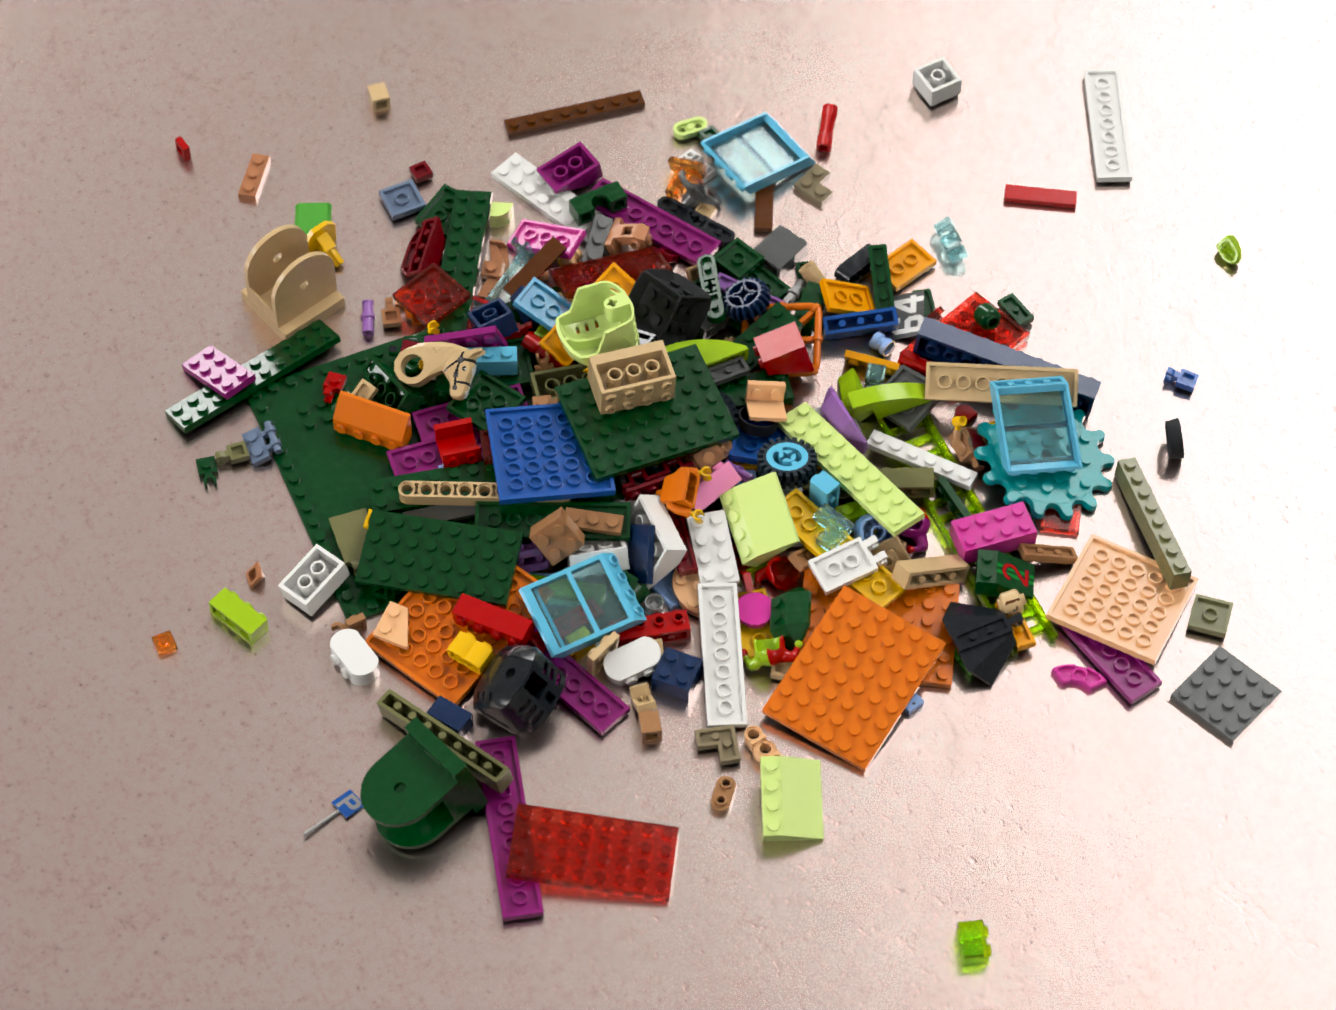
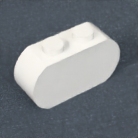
M343 629L335 633L330 641V659L334 665L338 664L341 668L340 671L344 678H349L354 685L358 686L374 682L380 672L377 655L357 630Z
M643 636L607 653L604 658V670L607 678L613 684L623 686L626 684L632 685L638 681V678L643 676L649 677L653 675L662 657L660 647L654 639Z

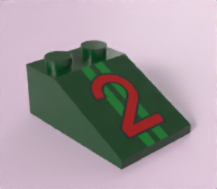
M978 549L975 595L999 596L1000 593L1017 589L1019 594H1024L1025 599H1033L1035 565L1000 551Z

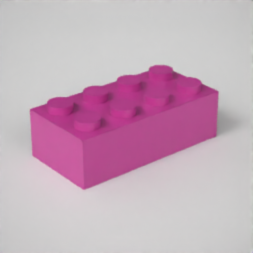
M1019 502L951 521L949 535L959 557L966 563L977 561L978 549L1007 553L1018 550L1020 543L1035 544L1037 530L1024 502Z

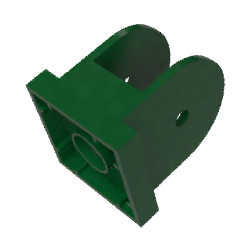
M415 717L404 727L407 735L368 770L360 791L362 805L367 814L375 821L382 837L391 845L402 849H417L433 843L468 811L472 809L477 813L488 803L468 766Z

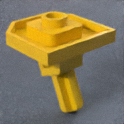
M323 221L312 228L307 234L309 252H324L333 260L335 267L342 265L344 260L336 251V244L334 243L336 242V225L332 221Z

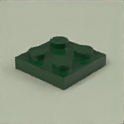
M738 237L714 256L716 265L740 281L764 262V256Z

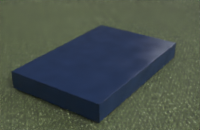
M630 524V541H628L630 569H627V572L639 579L638 583L653 584L655 525Z

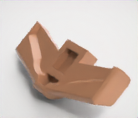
M494 239L489 240L491 261L484 260L481 272V279H486L479 294H477V297L490 302L498 298L511 273L508 247L504 241Z

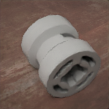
M650 594L646 597V616L654 613H664V599L661 595Z

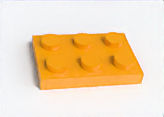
M910 239L888 255L892 289L898 292L937 264V260L913 239Z
M825 278L820 280L819 285L827 312L847 314L875 309L869 286Z

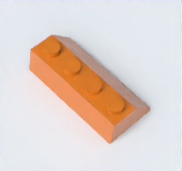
M340 391L333 416L334 430L341 434L345 433L354 436L359 440L371 442L377 446L386 447L389 450L408 445L412 438L411 415L409 413Z

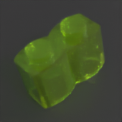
M983 920L958 922L957 935L963 966L987 964L989 957H992L991 945L987 944L986 938H989L988 926H984Z

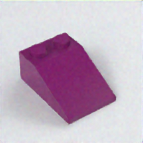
M581 141L536 168L539 175L556 194L589 186L603 177L600 163Z

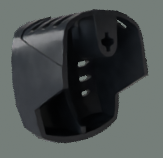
M523 644L506 646L492 658L475 688L473 709L484 718L491 720L512 734L531 733L537 730L552 712L562 694L566 675L535 646ZM550 672L553 673V676H552V679H551V680H550V678H549ZM532 673L542 683L533 684L526 690L524 686ZM560 674L559 683L556 685L557 676ZM528 699V705L521 712H518L517 710ZM535 705V710L525 718L526 713ZM539 711H542L541 716L534 723H531Z

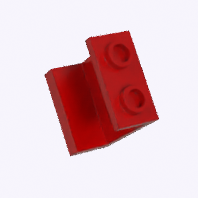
M471 417L433 425L436 444L444 468H453L462 464H474L482 461L480 446H477L473 434Z

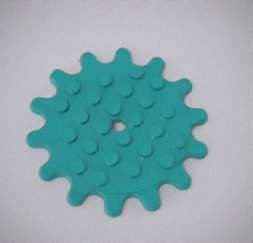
M1001 404L1004 427L1065 422L1063 412L1059 407L1017 405V410H1010ZM1081 409L1073 411L1082 461V469H1076L1073 472L1064 470L1057 471L1056 473L1039 472L1036 475L1028 473L1020 474L1019 476L1008 475L1002 465L996 424L987 422L979 424L977 432L988 440V445L976 448L974 456L976 459L987 461L991 465V470L984 474L983 481L987 485L1000 484L1005 487L1006 494L1003 501L1007 506L1024 501L1030 505L1031 515L1035 519H1042L1045 511L1051 508L1058 512L1061 519L1069 521L1073 518L1072 507L1078 504L1088 511H1094L1097 508V500L1092 492L1095 490L1110 492L1112 489L1111 480L1106 478L1101 472L1102 469L1112 468L1115 465V458L1110 454L1101 452L1098 448V445L1105 440L1104 431L1087 430L1082 424L1085 419L1084 411ZM1066 428L1005 432L1010 461L1043 458L1041 454H1049V457L1070 456Z

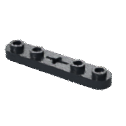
M669 196L661 197L657 201V207L718 239L723 247H726L735 239V233L731 229Z

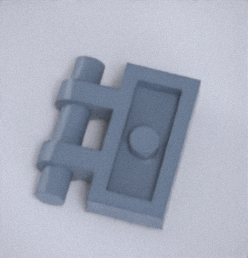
M269 420L264 422L265 429L263 431L256 427L242 434L251 461L255 467L271 460V452L274 451L275 454L282 453V444L276 436V428ZM269 438L270 442L266 444L265 440Z

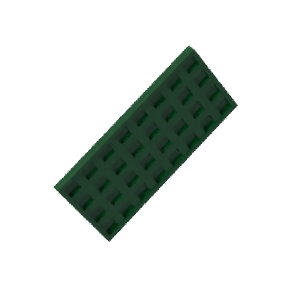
M372 510L355 583L457 600L464 593L495 606L507 607L524 534L517 531Z

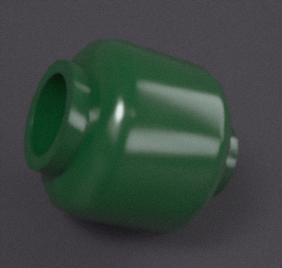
M983 303L975 309L973 318L982 329L992 330L999 325L1001 315L992 304Z

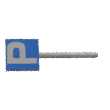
M348 790L331 802L337 810L305 831L303 835L307 836L339 813L346 819L364 808L361 800L351 790Z

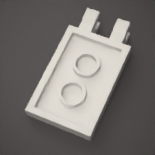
M875 535L862 541L861 537H858L808 561V565L825 595L843 588L844 585L848 586L877 572L878 566L887 564L888 561L886 559L888 556L884 550L874 556L871 553V550L878 548V539Z

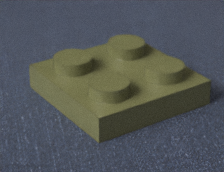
M1196 593L1187 629L1225 638L1234 603Z

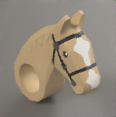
M447 342L419 343L404 349L398 354L394 361V372L399 380L410 387H422L438 375L444 373L450 384V396L455 400L462 401L469 394L476 372L477 358L484 355L485 350L482 348L469 350ZM413 358H421L424 365L422 372L416 377H408L405 371L408 361Z

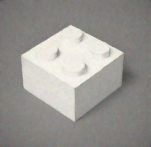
M943 56L915 68L912 83L928 104L933 106L961 94L962 78Z

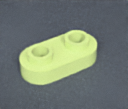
M694 117L678 122L673 127V135L679 140L695 137L698 135V131L707 127V120L703 117Z

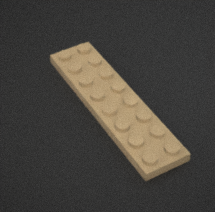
M927 362L925 400L992 403L989 381L1063 376L1069 385L1072 407L1077 408L1079 369ZM1060 391L999 395L1000 404L1062 407Z

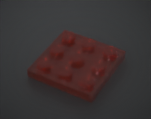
M433 262L394 292L392 296L395 301L427 327L432 320H435L437 323L442 321L469 300L471 293Z

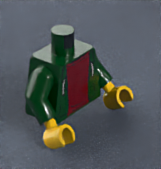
M432 320L429 322L428 328L410 336H404L401 346L390 345L389 356L397 357L404 349L424 343V336L439 334L440 330L438 327L440 324ZM413 358L408 361L405 371L410 375L420 374L424 366L422 359Z

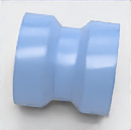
M880 331L876 332L869 342V346L874 350L877 349L884 357L892 351L895 345V341L891 338H886L885 334Z

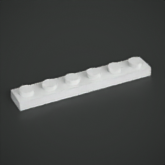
M875 429L867 441L868 449L913 468H934L935 477L944 476L949 483L968 491L977 478L978 473Z

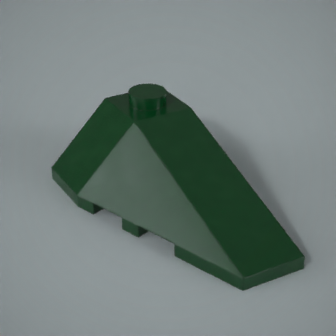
M371 354L362 371L367 382L379 389L374 396V400L382 405L409 413L410 415L411 412L417 411L424 400V396L415 387H410L399 380L391 368Z

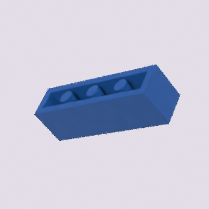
M896 306L822 317L824 341L875 334L878 331H895L899 325Z

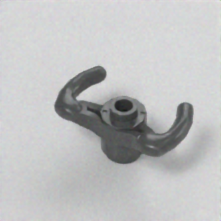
M680 170L679 179L687 189L681 199L684 205L690 208H695L699 203L711 204L716 207L722 205L721 198L713 187L708 188L711 196L707 195L705 192L706 188L702 184H692L686 178L685 170Z

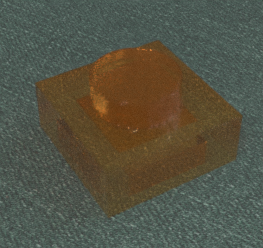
M170 630L151 637L159 656L178 649Z

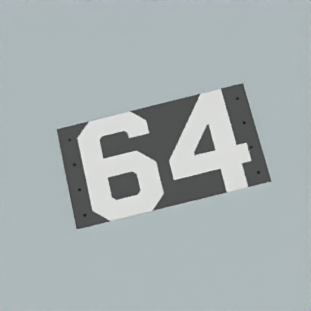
M924 290L893 296L899 325L897 330L892 331V340L917 336L924 320Z

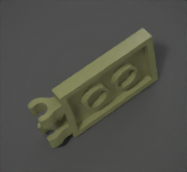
M366 508L329 518V524L343 562L347 567H352L354 576L357 573L367 529L363 527L367 516Z

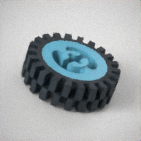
M778 437L776 442L771 439L769 444L764 443L763 448L760 447L757 455L758 475L764 476L776 472L782 489H786V485H789L790 489H794V485L800 488L802 483L807 485L809 480L816 474L817 453L814 447H811V444L807 442L804 445L805 440L802 439L797 442L796 437H793L792 441H789V437H784V441Z

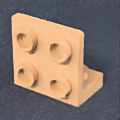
M747 381L745 403L749 420L756 422L787 421L783 402L786 389L785 382Z

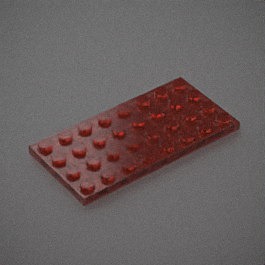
M518 803L506 878L669 902L679 827Z

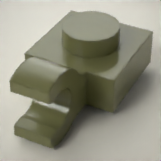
M245 441L226 445L225 451L215 452L217 466L224 465L229 460L231 464L250 460Z

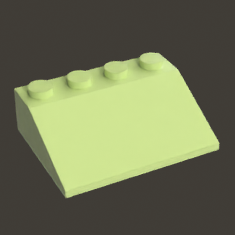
M776 472L737 485L719 495L742 565L757 567L800 542Z
M761 756L762 841L824 840L820 760L787 756Z

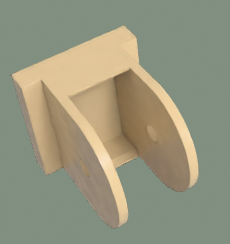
M292 224L283 225L270 231L259 240L248 255L244 268L246 288L241 290L242 300L282 340L290 338L296 332L319 319L321 321L326 320L346 307L345 298L337 291L333 260L324 252H309L306 233L299 226Z

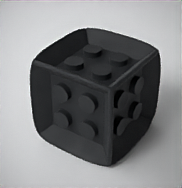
M665 269L644 270L637 278L628 296L633 303L637 329L656 334L657 341L663 340L665 346L694 340L708 314L712 301L709 294L680 274Z

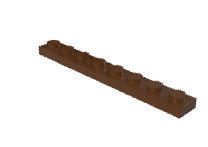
M637 90L504 120V126L508 137H514L645 108V101L641 91Z

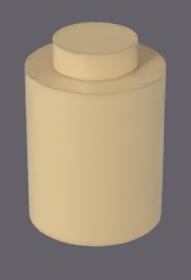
M813 260L799 269V273L807 283L811 281L819 284L822 278L826 279Z

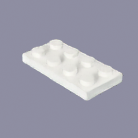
M718 510L704 513L705 516L698 515L697 518L703 520L701 524L696 523L691 516L689 518L686 517L690 540L698 566L700 583H740L725 511Z

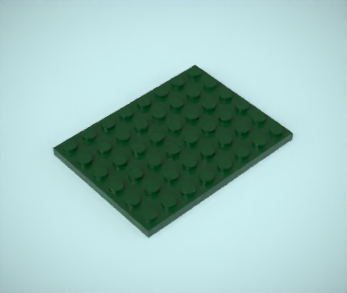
M696 344L667 352L676 375L674 398L668 401L654 402L648 406L642 405L630 410H620L613 414L601 415L588 378L554 387L555 395L596 482L739 438L740 433Z

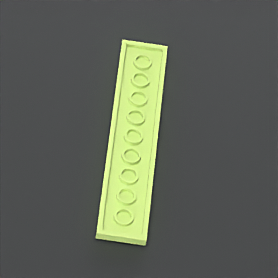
M807 402L786 413V422H779L778 427L791 440L793 437H796L797 442L802 439L805 440L804 445L808 442L811 444V447H814L817 453V464L838 481L840 486L893 537L925 518V513Z

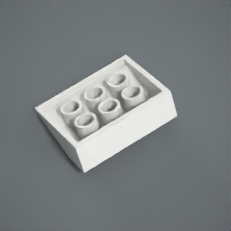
M639 494L631 509L630 524L655 525L653 584H645L650 589L680 564L687 549L665 505L660 501V495Z

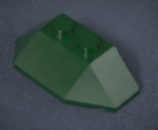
M801 586L771 599L770 632L773 638L783 635L785 648L789 651L794 649L795 641H803L810 626L812 592Z

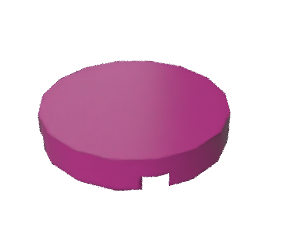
M751 592L738 599L741 624H745L748 628L757 629L769 624L771 617V599L761 593Z

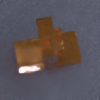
M670 156L668 164L671 172L675 174L665 193L667 196L678 201L685 188L679 179L680 170H685L688 181H690V177L703 180L706 176L703 164Z

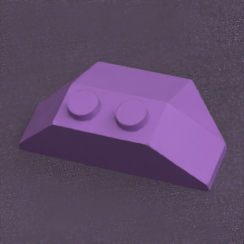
M829 387L821 406L820 416L861 454L867 453L866 438L848 413L833 387Z

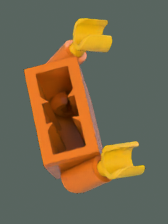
M708 466L703 467L701 470L693 467H680L673 474L664 478L662 489L657 490L656 495H660V501L671 512L687 518L691 516L696 523L701 524L703 520L697 518V516H705L704 512L701 509H696L695 511H691V509L695 508L700 477L702 476L704 481H711L712 477L710 474H712V470Z

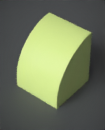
M491 202L490 227L497 228L507 225L514 216L513 203Z

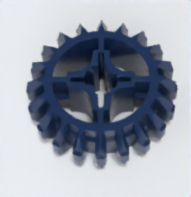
M744 277L741 281L738 279V282L735 284L731 283V287H727L726 292L723 293L722 299L725 313L729 318L734 321L738 320L740 323L743 320L748 322L751 318L755 320L756 316H761V312H766V307L770 306L771 301L770 290L766 283L759 278L754 279L753 277L749 279Z

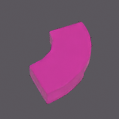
M1065 664L1052 668L1053 675L1062 687L1066 685H1079L1091 693L1107 684V680L1099 672L1089 667Z

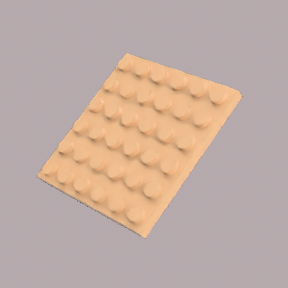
M1091 534L1048 610L1045 619L1155 665L1199 579L1191 576L1187 587L1170 590L1156 560Z

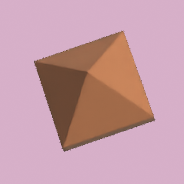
M256 562L246 572L250 589H253L265 578L259 562Z

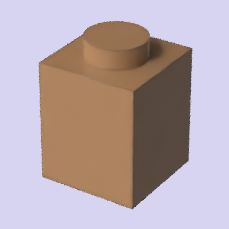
M646 710L638 713L642 743L662 741L659 711Z

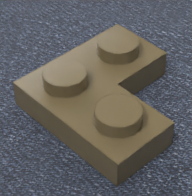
M816 163L794 184V190L822 207L833 197V191L822 185L830 177V172Z
M734 725L694 730L698 751L717 748L721 765L741 763Z

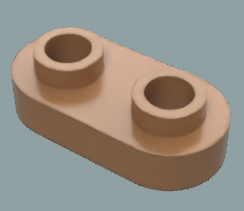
M722 776L716 782L711 798V809L716 814H725L731 808L736 791V782L732 777Z

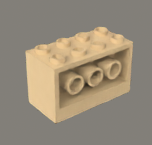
M663 340L589 356L588 381L601 415L613 414L620 410H630L642 405L648 406L654 402L668 401L674 398L676 375Z

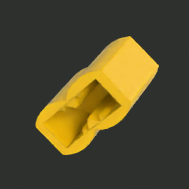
M460 631L447 648L449 657L478 674L483 672L494 657L492 646L487 642L481 643L476 641V637L469 632L464 633Z

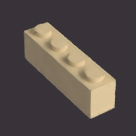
M957 554L896 561L891 578L904 590L965 583L970 565Z

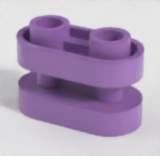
M533 541L527 544L522 543L517 566L527 573L550 567V562L543 556V553Z

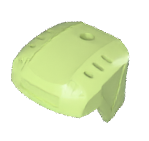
M600 281L577 288L570 310L556 318L557 334L565 351L573 360L585 366H588L589 356L640 345L633 303L620 286L610 281Z

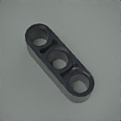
M866 244L836 268L834 276L840 281L855 284L869 273L871 268L868 246L871 244Z

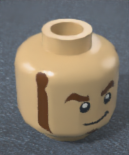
M1017 589L1000 593L999 599L996 600L999 610L1003 614L1005 613L1006 617L1022 613L1024 611L1023 605L1027 604L1024 594H1019Z

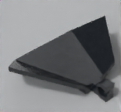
M950 602L942 622L966 670L992 687L1016 645L1012 627L1023 625L1022 621H1024L1021 613L1007 618L1005 613L1003 614L999 609Z

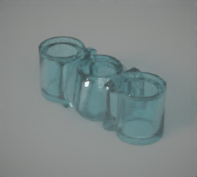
M949 215L933 224V228L940 238L946 255L953 265L970 256Z

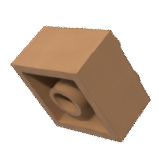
M562 507L530 527L529 538L552 566L584 546V533Z

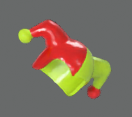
M783 635L772 639H754L755 656L751 659L748 656L747 650L742 649V657L750 671H755L764 665L775 666L779 663L794 662L799 655L803 643L800 640L795 641L794 649L789 651L785 648Z

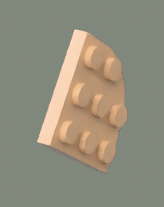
M675 567L672 577L673 594L683 609L699 618L697 585L700 581L698 573L679 577L677 567Z

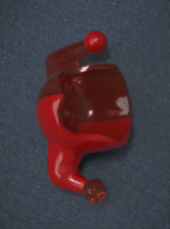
M776 555L769 560L765 567L755 572L753 587L758 590L762 586L761 581L770 580L777 589H789L799 580L800 572L787 559L788 556Z

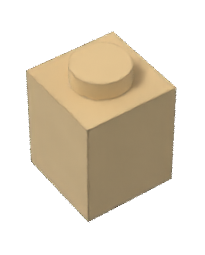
M384 82L367 86L368 98L373 113L391 109L390 97Z

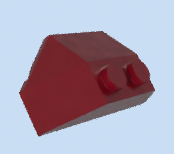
M438 216L425 219L421 224L422 226L410 240L400 271L407 278L437 272L446 244L441 220Z

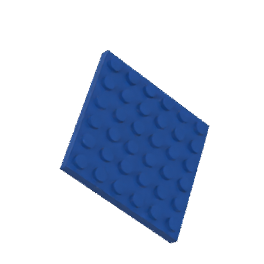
M560 403L485 409L500 505L615 495L616 489L613 477L601 482L594 480Z

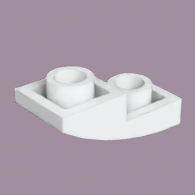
M692 149L678 158L683 167L703 184L717 175L716 169L705 163L703 156Z

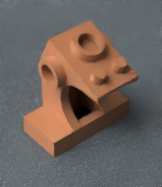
M622 217L615 218L604 244L610 256L618 257L621 247L623 245H630L631 248L638 249L642 256L645 257L646 253L650 252L649 246L653 245L650 227L643 223L625 224Z

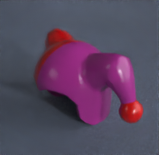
M926 513L924 519L899 534L913 539L916 543V546H908L906 548L908 554L925 552L928 549L926 535L930 530V519Z

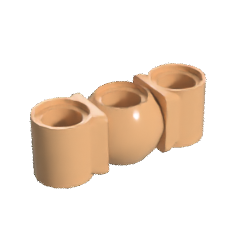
M755 725L746 728L744 746L750 750L756 762L760 764L761 756H783L777 750L776 745L772 741L767 740V736L762 733L761 728Z

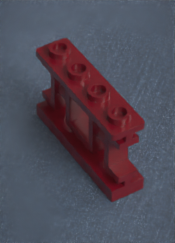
M677 457L659 463L663 471L650 476L647 475L645 468L623 474L627 481L626 484L621 485L625 502L635 501L639 494L653 495L657 490L662 489L664 478L671 474L670 466L676 465L678 469L680 467L696 468V466H694L693 461L683 464L681 458ZM641 476L644 483L635 486L633 479Z

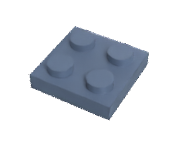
M412 179L379 190V196L393 221L422 211L426 206Z

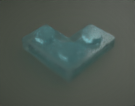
M826 503L812 517L815 522L825 528L816 539V543L826 551L838 547L855 529L853 522Z

